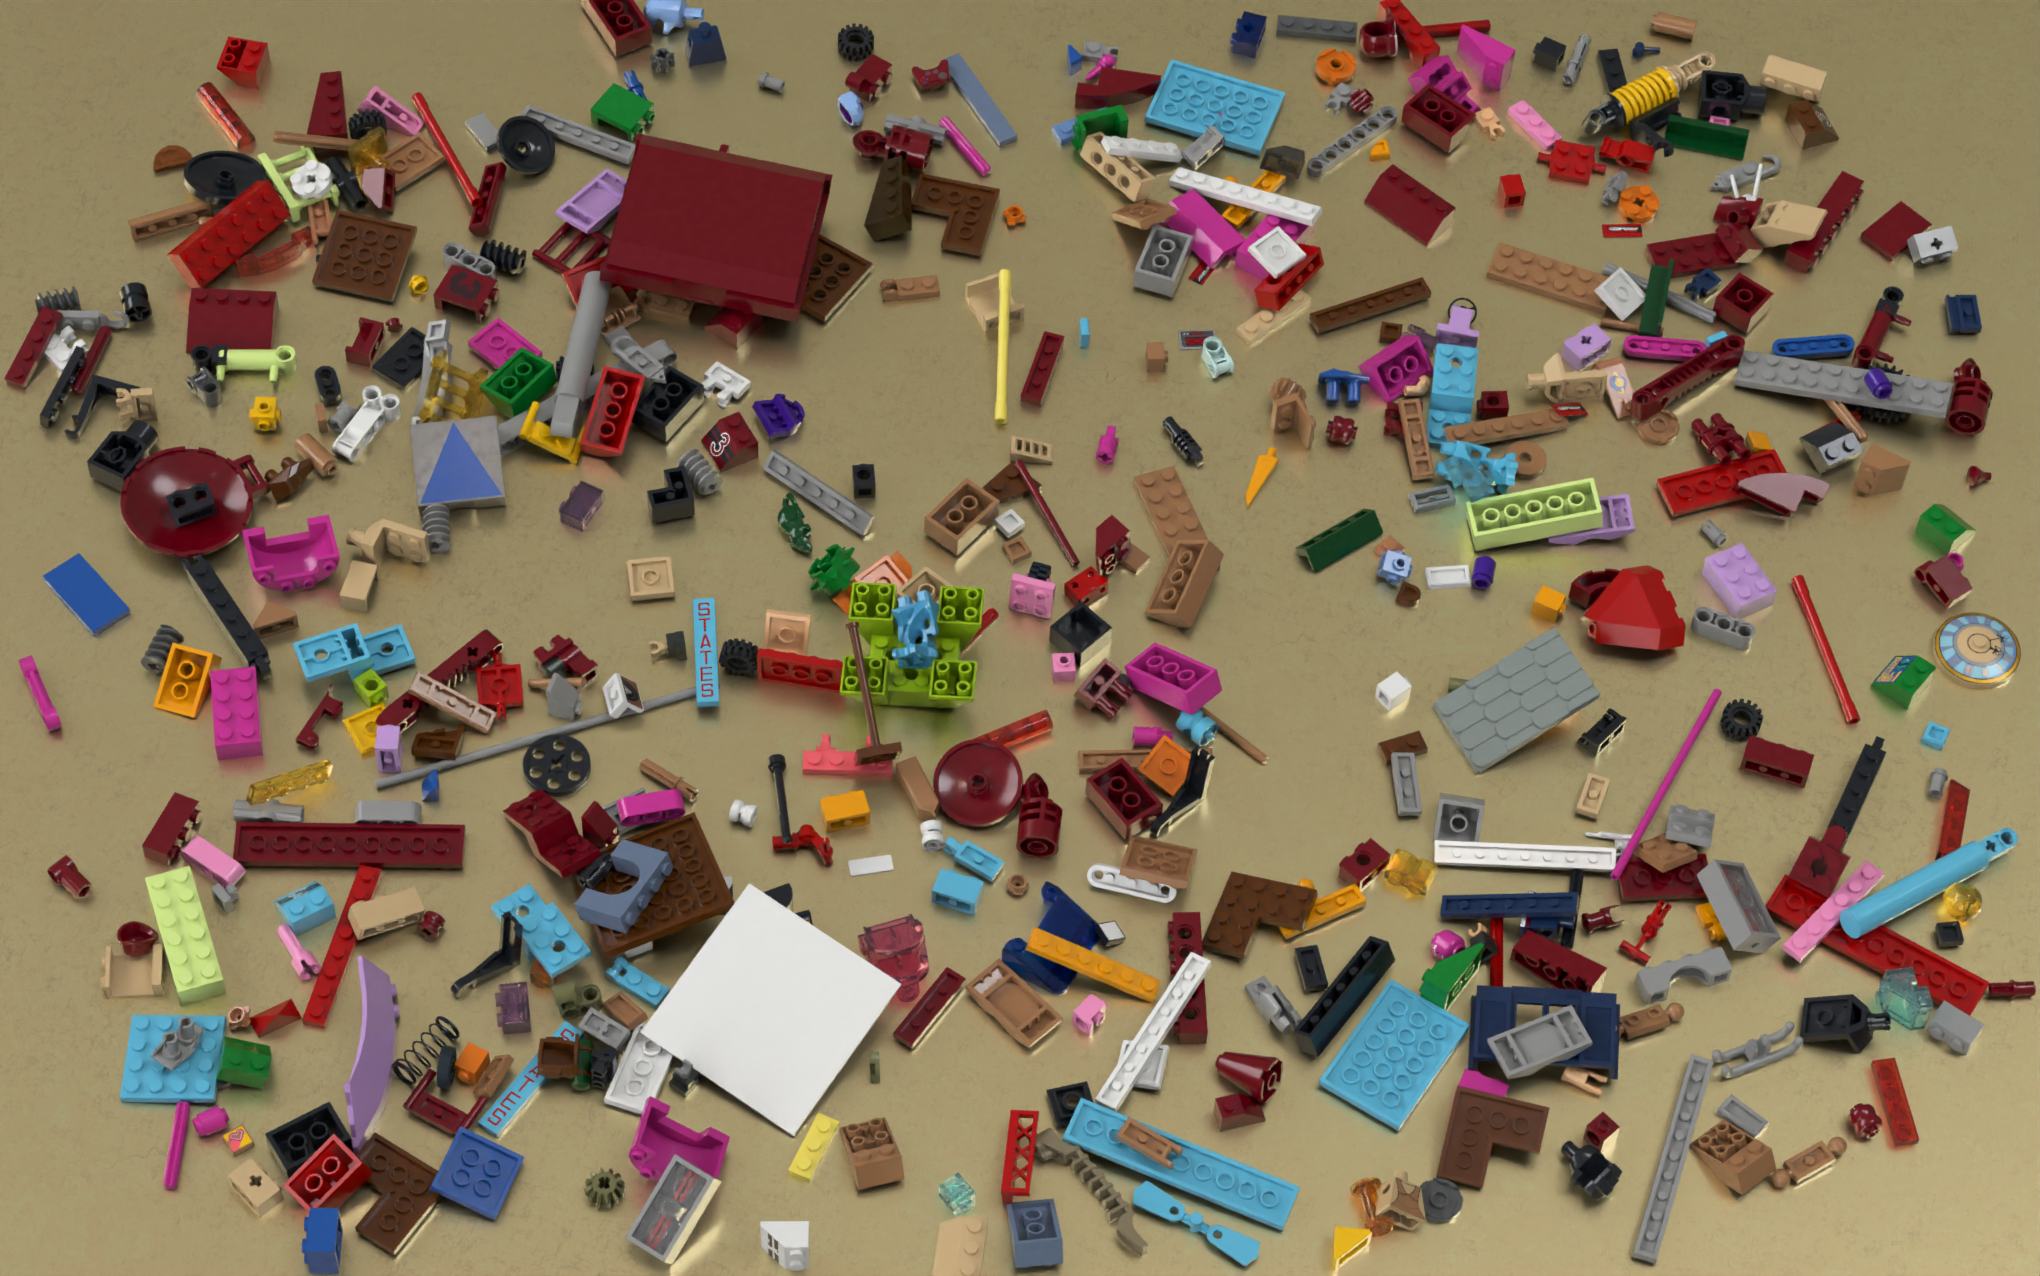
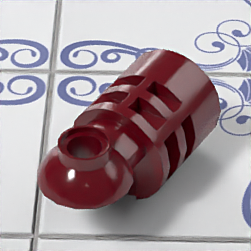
M893 124L891 135L888 138L883 137L876 131L864 130L856 133L852 142L862 158L873 159L879 156L883 157L885 161L902 155L909 169L925 172L933 148L934 135Z
M1968 358L1960 367L1954 369L1955 383L1945 422L1951 430L1957 433L1975 435L1982 432L1985 428L1993 392L1987 385V382L1981 380L1979 366L1973 358Z
M1032 773L1023 785V792L1020 798L1022 803L1020 805L1016 848L1025 856L1042 859L1054 856L1059 851L1063 809L1054 803L1053 800L1048 799V786L1037 773Z

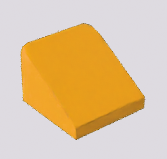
M1755 431L1747 432L1746 442L1751 455L1772 450L1766 434Z

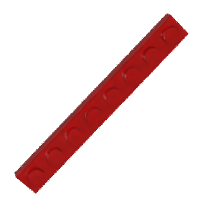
M366 865L359 866L303 1015V1024L326 1028L358 942L348 919L350 906L358 901L363 900L366 902L374 899L383 875L382 869Z

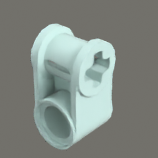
M1213 336L1206 338L1203 342L1201 357L1210 375L1213 378H1217L1219 374L1234 372L1233 360L1225 350L1221 340Z

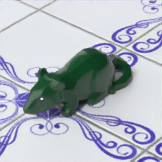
M788 492L783 497L782 509L777 519L778 525L783 532L789 535L792 549L796 548L802 552L812 553V545L807 539L811 538V527L809 524H804L803 519L805 516L793 494Z

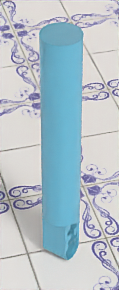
M2003 828L1979 842L1971 841L1840 912L1839 916L1842 928L1850 937L1854 939L1859 938L1983 871L1989 866L1990 862L2005 855L2017 843V834L2010 828Z

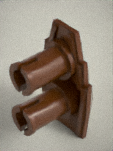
M285 457L281 462L283 470L280 473L273 469L265 473L264 479L268 482L277 503L301 487L300 485L307 480V476L314 469L310 458L296 462L291 457Z

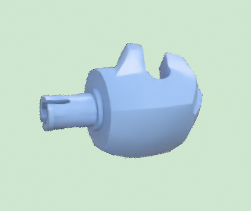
M648 0L643 10L645 18L653 29L657 24V19L663 21V34L666 35L671 32L673 27L683 28L686 19L703 21L704 8L687 7L686 0Z

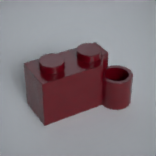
M871 54L856 72L849 73L845 80V86L849 87V92L856 93L859 98L870 103L874 97L880 94L882 88L891 82L893 78L892 64Z
M1730 210L1726 217L1728 223L1723 222L1715 229V232L1734 262L1750 263L1763 249L1747 226L1750 219L1748 212L1745 210Z
M1947 555L1935 562L1929 560L1914 570L1917 580L1921 583H1926L1946 609L1965 599L1973 589L1969 580L1961 574L1955 562L1950 560Z

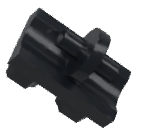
M604 1047L599 1052L593 1049L591 1054V1074L594 1075L592 1079L593 1086L605 1089L609 1080H613L617 1070L616 1063L619 1058L616 1049Z

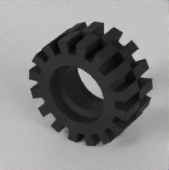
M856 23L852 24V27L846 25V29L842 28L841 32L838 33V51L841 53V56H846L847 60L853 58V61H856V58H859V61H862L863 57L869 58V55L874 50V34H872V30H869L867 26L863 28V24H859L857 27ZM853 40H859L863 43L854 45L849 42Z
M365 109V112L360 110L358 115L354 113L353 117L349 118L348 125L352 139L372 141L378 144L380 140L383 141L385 136H387L385 117L379 111L376 113V110L373 109L371 112H369V109Z
M734 638V641L729 639L722 646L719 656L720 666L725 667L727 672L731 670V673L734 675L735 672L739 676L743 674L745 676L753 675L757 671L758 647L756 645L752 646L750 641L746 643L744 639L741 641L738 638Z
M1737 699L1733 700L1732 704L1729 702L1724 708L1721 717V729L1724 728V734L1730 733L1729 738L1731 739L1735 736V741H1740V738H1743V742L1747 741L1749 736H1757L1763 720L1762 711L1757 709V704L1750 705V700L1744 703V699H1740L1739 703ZM1744 716L1750 723L1746 725L1739 724L1733 717Z

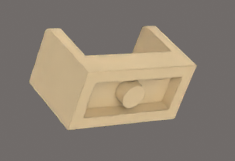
M352 560L340 592L341 608L367 612V597L373 580L377 581L379 579L378 565Z

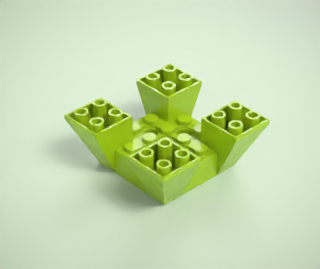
M853 582L848 619L850 623L859 622L858 632L871 646L870 656H863L873 705L958 708L974 701L978 663L977 661L960 660L961 653L981 628L985 588L940 587L939 612L937 616L939 632L936 635L939 657L933 659L931 667L912 669L899 668L898 660L892 657L893 649L906 647L904 643L899 642L898 627L892 614V610L897 608V584ZM921 636L917 637V639L915 640V644L920 645L922 643ZM844 655L840 695L863 703L854 656Z

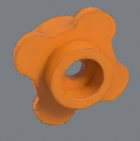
M1012 205L1003 211V216L1007 218V224L1010 226L1026 221V216L1023 215V209L1020 206Z

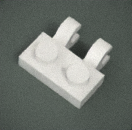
M70 326L65 327L59 336L54 333L44 352L46 358L61 374L76 346L83 348L85 355L89 352L85 347L87 344L82 339L76 341L71 349L66 346L77 339L73 334L75 333Z
M718 361L704 373L705 381L702 382L705 398L712 394L715 387L722 390L717 395V398L720 399L717 405L722 408L729 404L732 397L739 399L751 387L750 380Z

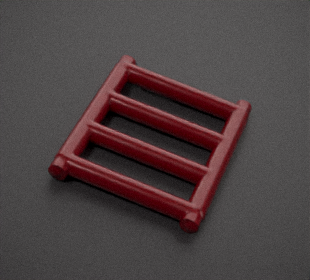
M565 221L539 250L535 249L532 252V256L563 273L571 270V268L563 263L589 236L598 240V242L573 268L590 262L606 245L609 246L611 238L599 231L590 234L582 231L556 259H553L546 254L574 227Z

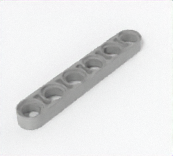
M1384 106L1313 156L1308 161L1307 173L1312 177H1321L1393 126L1397 120V110L1392 106ZM1383 114H1391L1393 118H1385ZM1374 123L1377 124L1379 128L1373 129L1370 128L1368 125ZM1362 134L1365 137L1363 139H1357L1354 135ZM1347 144L1350 146V148L1343 149L1340 147V145ZM1332 154L1336 158L1331 160L1326 158V155ZM1319 165L1322 168L1319 170H1314L1311 166Z

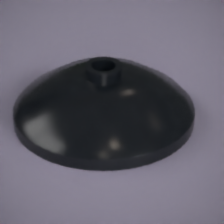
M515 116L505 121L498 131V151L503 160L514 170L524 174H537L544 171L552 163L555 156L554 140L548 129L538 120L528 116Z

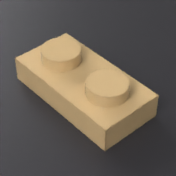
M1589 772L1575 812L1597 819L1611 779Z

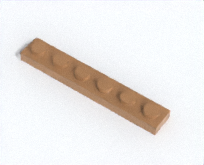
M1553 409L1448 426L1445 427L1444 434L1447 442L1458 440L1478 445L1566 430L1569 423L1566 416H1558Z

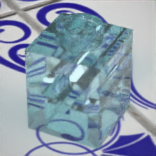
M958 1172L939 1185V1197L956 1216L962 1212L970 1211L975 1205L976 1192Z

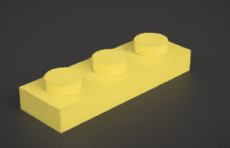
M820 1113L817 1114L788 1169V1175L808 1183L811 1182L840 1126V1121Z

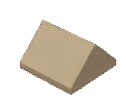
M925 566L897 590V597L909 596L912 598L913 603H916V593L927 590L931 593L933 601L939 604L940 587L954 586Z

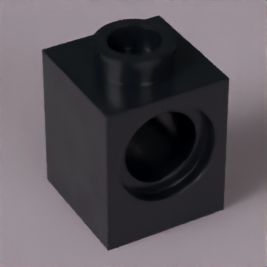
M874 464L852 465L854 499L875 498Z

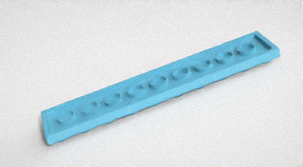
M1080 1098L1062 1141L1074 1146L1079 1145L1083 1150L1271 1227L1283 1230L1299 1192V1186L1137 1121L1183 1149L1181 1155L1174 1152L1170 1153L1167 1159L1174 1166L1169 1170L1116 1139L1118 1132L1128 1118L1127 1116Z

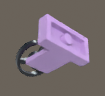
M1458 298L1449 305V325L1438 323L1435 342L1476 348L1479 331L1469 328L1476 319L1477 309L1471 300ZM1459 300H1466L1473 305V307L1468 309L1465 306L1458 307L1455 304V302ZM1473 310H1475L1474 318H1473V320L1471 321V319H1472V314H1473Z

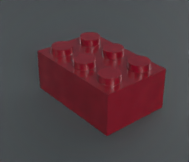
M1123 757L1086 779L1085 794L1125 840L1152 825L1162 814L1163 803Z

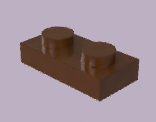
M1420 731L1378 743V750L1386 765L1391 764L1390 757L1392 752L1414 753V756H1419L1427 753L1428 750Z

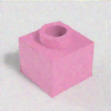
M1053 653L1051 662L1053 682L1075 681L1076 666L1074 653Z

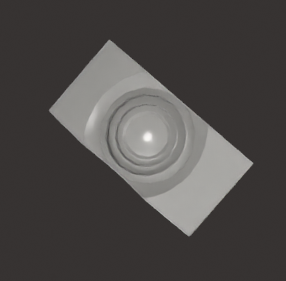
M1572 1005L1487 1039L1507 1079L1531 1075L1550 1063L1568 1060L1590 1047L1593 1043Z

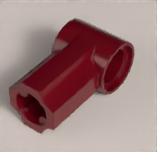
M67 855L47 869L51 879L57 885L62 884L76 899L85 898L92 889V884L78 871L75 863Z

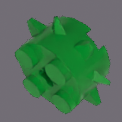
M834 544L825 550L827 554L821 560L816 558L808 571L811 575L809 577L813 580L810 589L819 588V591L823 589L829 596H832L837 590H845L850 586L852 582L850 578L860 568V565L851 557L855 550L854 547L845 550L846 547L841 548L838 544Z

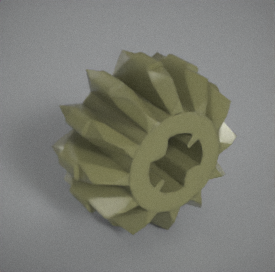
M600 1168L599 1174L592 1172L590 1174L591 1178L585 1181L586 1188L584 1189L590 1204L596 1203L598 1209L604 1204L608 1210L610 1203L618 1206L619 1198L624 1197L625 1182L621 1180V1175L619 1173L613 1174L611 1168L607 1172Z

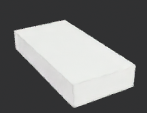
M1468 565L1425 568L1428 590L1471 587Z

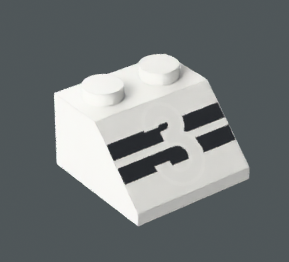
M760 1221L762 1249L784 1269L792 1271L809 1269V1221Z

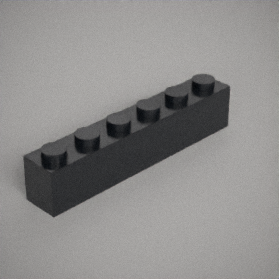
M1369 936L1293 1031L1300 1051L1317 1057L1320 1056L1395 962L1388 941Z

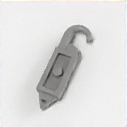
M1765 154L1762 156L1763 159L1773 160L1775 164L1768 168L1763 166L1760 180L1780 170L1781 161L1776 155ZM1750 161L1718 173L1710 189L1725 191L1726 193L1733 191L1730 175H1734L1737 189L1755 183L1760 163Z
M57 310L63 314V318L58 326L59 330L70 326L73 330L93 331L99 330L101 326L105 325L109 326L110 329H121L130 322L128 315L121 311H114L113 314L122 317L123 320L112 321L99 311Z
M620 335L612 340L610 350L635 373L646 376L645 380L650 384L652 382L667 383L665 366L641 347L631 346L625 350L618 347L619 342L623 340L632 341V337Z

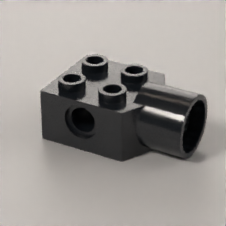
M1702 70L1698 93V116H1716L1739 120L1743 113L1763 115L1767 89L1764 86L1749 85L1743 74Z
M135 420L126 431H111L87 461L90 477L121 491L127 476L131 475L135 470V466L149 457L150 449L159 439L156 430L142 420Z

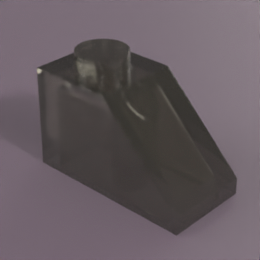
M1286 145L1266 149L1260 169L1299 179L1305 164V152Z

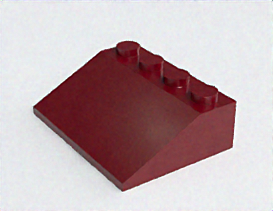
M192 288L189 302L186 353L191 354L192 349L198 345H206L211 350L213 345H228V349H272L279 310L277 292Z

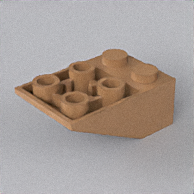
M885 1117L874 1118L858 1124H849L840 1128L858 1190L905 1179L902 1156Z
M1724 1119L1690 1144V1148L1727 1186L1741 1195L1776 1170L1772 1148Z

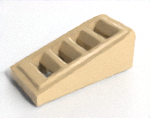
M1011 436L1010 462H1016L1021 459L1025 463L1053 464L1054 444ZM1043 450L1047 451V456H1043Z

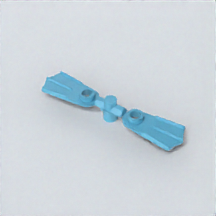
M1145 1181L1134 1189L1132 1205L1170 1221L1176 1222L1181 1220L1189 1225L1190 1230L1194 1233L1199 1231L1204 1234L1207 1233V1239L1210 1243L1243 1266H1247L1251 1261L1258 1258L1259 1241L1222 1225L1209 1226L1203 1222V1216L1198 1212L1191 1215L1185 1214V1208L1180 1202L1149 1181ZM1177 1210L1178 1214L1172 1215L1170 1211ZM1218 1233L1222 1237L1220 1239H1216L1213 1235Z

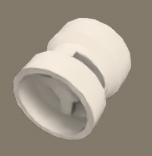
M735 799L730 809L729 820L733 822L740 821L743 825L752 827L757 817L758 806L753 804L746 805L743 801Z
M938 820L923 822L920 825V832L923 836L922 847L927 851H936L943 848L942 823Z

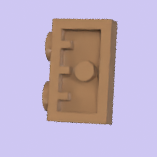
M1297 393L1273 400L1270 427L1273 432L1287 429L1293 425L1308 450L1312 448L1316 421L1312 415H1309L1304 400L1300 399Z

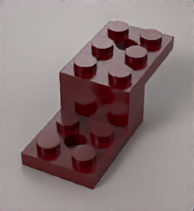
M543 790L534 791L528 797L512 803L507 809L503 810L505 818L525 833L533 855L563 879L601 856L600 850L579 834L571 812Z

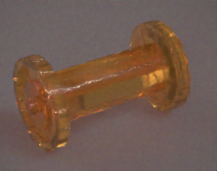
M1375 1177L1361 1179L1350 1187L1351 1194L1361 1199L1368 1222L1364 1225L1363 1229H1369L1372 1232L1371 1237L1385 1235L1394 1228L1393 1220L1390 1218L1375 1216L1378 1200L1377 1191H1379L1382 1185L1380 1179Z

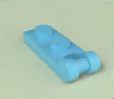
M618 956L614 961V966L608 968L604 973V976L609 981L656 1010L670 992V988L632 966L621 956ZM621 971L626 973L624 977L619 975Z

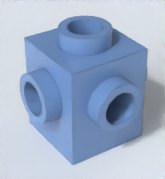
M1386 550L1380 557L1376 575L1386 578L1390 583H1401L1411 575L1413 566L1410 563L1412 557L1406 556L1402 551Z

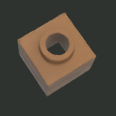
M1164 342L1147 343V372H1164V364L1168 363V351H1164Z

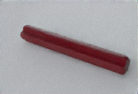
M101 326L86 356V364L83 370H79L74 387L70 388L75 395L83 393L112 334V329L109 326Z

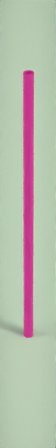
M1719 689L1713 690L1610 875L1613 880H1618L1719 700L1722 694Z

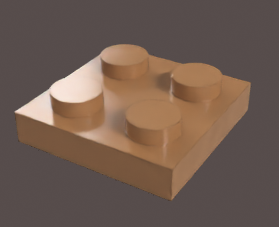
M1663 833L1660 836L1639 843L1633 852L1635 856L1664 873L1696 860L1698 851L1686 843L1665 839L1666 833Z

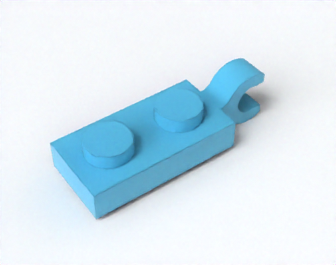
M948 837L944 843L946 845L944 851L954 855V861L990 882H993L1004 867L1003 860L968 840L961 844L954 838Z

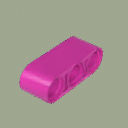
M678 789L628 796L617 801L621 825L626 827L677 819L686 812L682 793Z

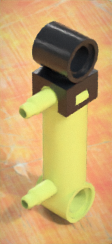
M198 345L191 351L194 371L198 373L202 367H205L209 372L213 370V374L216 375V380L219 383L223 382L225 375H229V370L270 371V382L274 384L277 382L278 372L283 375H289L294 373L298 367L295 350L288 345L280 346L277 349H228V345H213L212 350L206 345Z

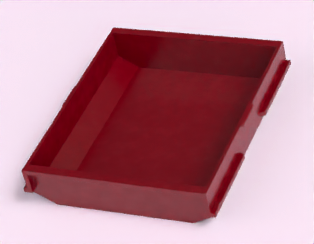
M638 133L634 157L605 261L601 262L600 281L798 323L833 175Z

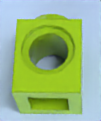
M372 668L353 679L355 692L369 708L383 703L389 698L387 684Z

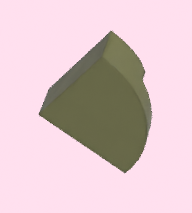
M871 1052L870 1080L872 1084L880 1083L879 1052Z

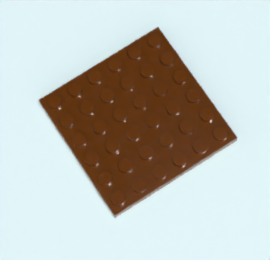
M695 812L624 839L668 852L673 865L672 872L663 881L660 889L653 895L647 907L643 909L635 924L630 927L627 933L593 923L592 925L604 955L608 959L731 909L735 902ZM621 841L599 849L601 855L606 852L611 856ZM590 864L572 873L580 896L585 890L578 884L577 877ZM613 866L607 877L594 890L611 895L620 894L631 889L638 882L639 878L616 871Z

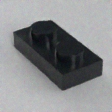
M1311 945L1295 948L1294 954L1305 992L1327 989L1328 981L1318 946Z

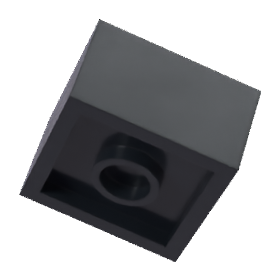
M1083 602L1078 603L1050 626L1049 641L1063 653H1074L1075 664L1079 667L1083 666L1111 643L1112 627Z

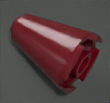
M1224 1052L1218 1056L1215 1063L1218 1074L1258 1101L1264 1103L1269 1102L1275 1095L1277 1090L1273 1089L1276 1082L1280 1083L1283 1073V1062L1276 1057Z

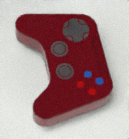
M941 60L937 67L923 70L917 66L913 67L912 75L918 86L923 90H937L941 86L948 84V61Z

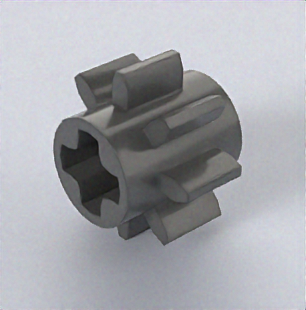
M666 48L656 49L655 55H650L651 68L656 69L658 73L669 72L670 67H675L674 53H670Z

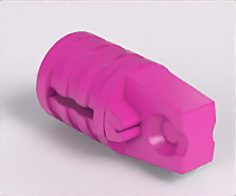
M1108 425L1105 436H1100L1096 452V459L1100 463L1111 464L1114 462L1119 438H1115L1116 426Z
M1134 726L1133 746L1155 747L1164 734L1173 740V733L1162 731V727Z

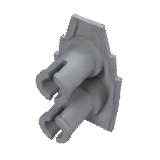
M183 1016L179 1019V1029L176 1032L168 1031L164 1033L163 1041L150 1055L151 1058L171 1071L196 1051L195 1048L200 1043L199 1039L204 1032V1029L195 1024L193 1018L190 1019V1016Z

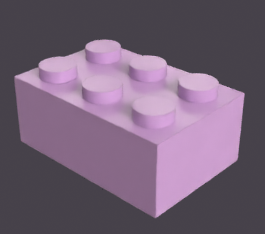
M1743 543L1705 558L1702 574L1733 617L1742 619L1773 605L1777 590Z

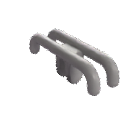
M1789 1021L1781 1030L1770 1035L1763 1034L1757 1040L1750 1039L1746 1044L1723 1053L1720 1050H1714L1712 1052V1059L1717 1063H1721L1745 1054L1749 1060L1748 1062L1732 1068L1728 1065L1721 1067V1075L1731 1078L1795 1053L1801 1048L1804 1040L1798 1036L1790 1045L1769 1053L1772 1043L1778 1042L1792 1033L1795 1025Z

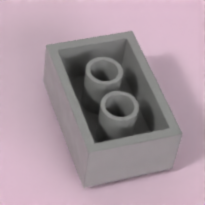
M1153 225L1134 270L1133 286L1173 297L1192 252L1193 236Z

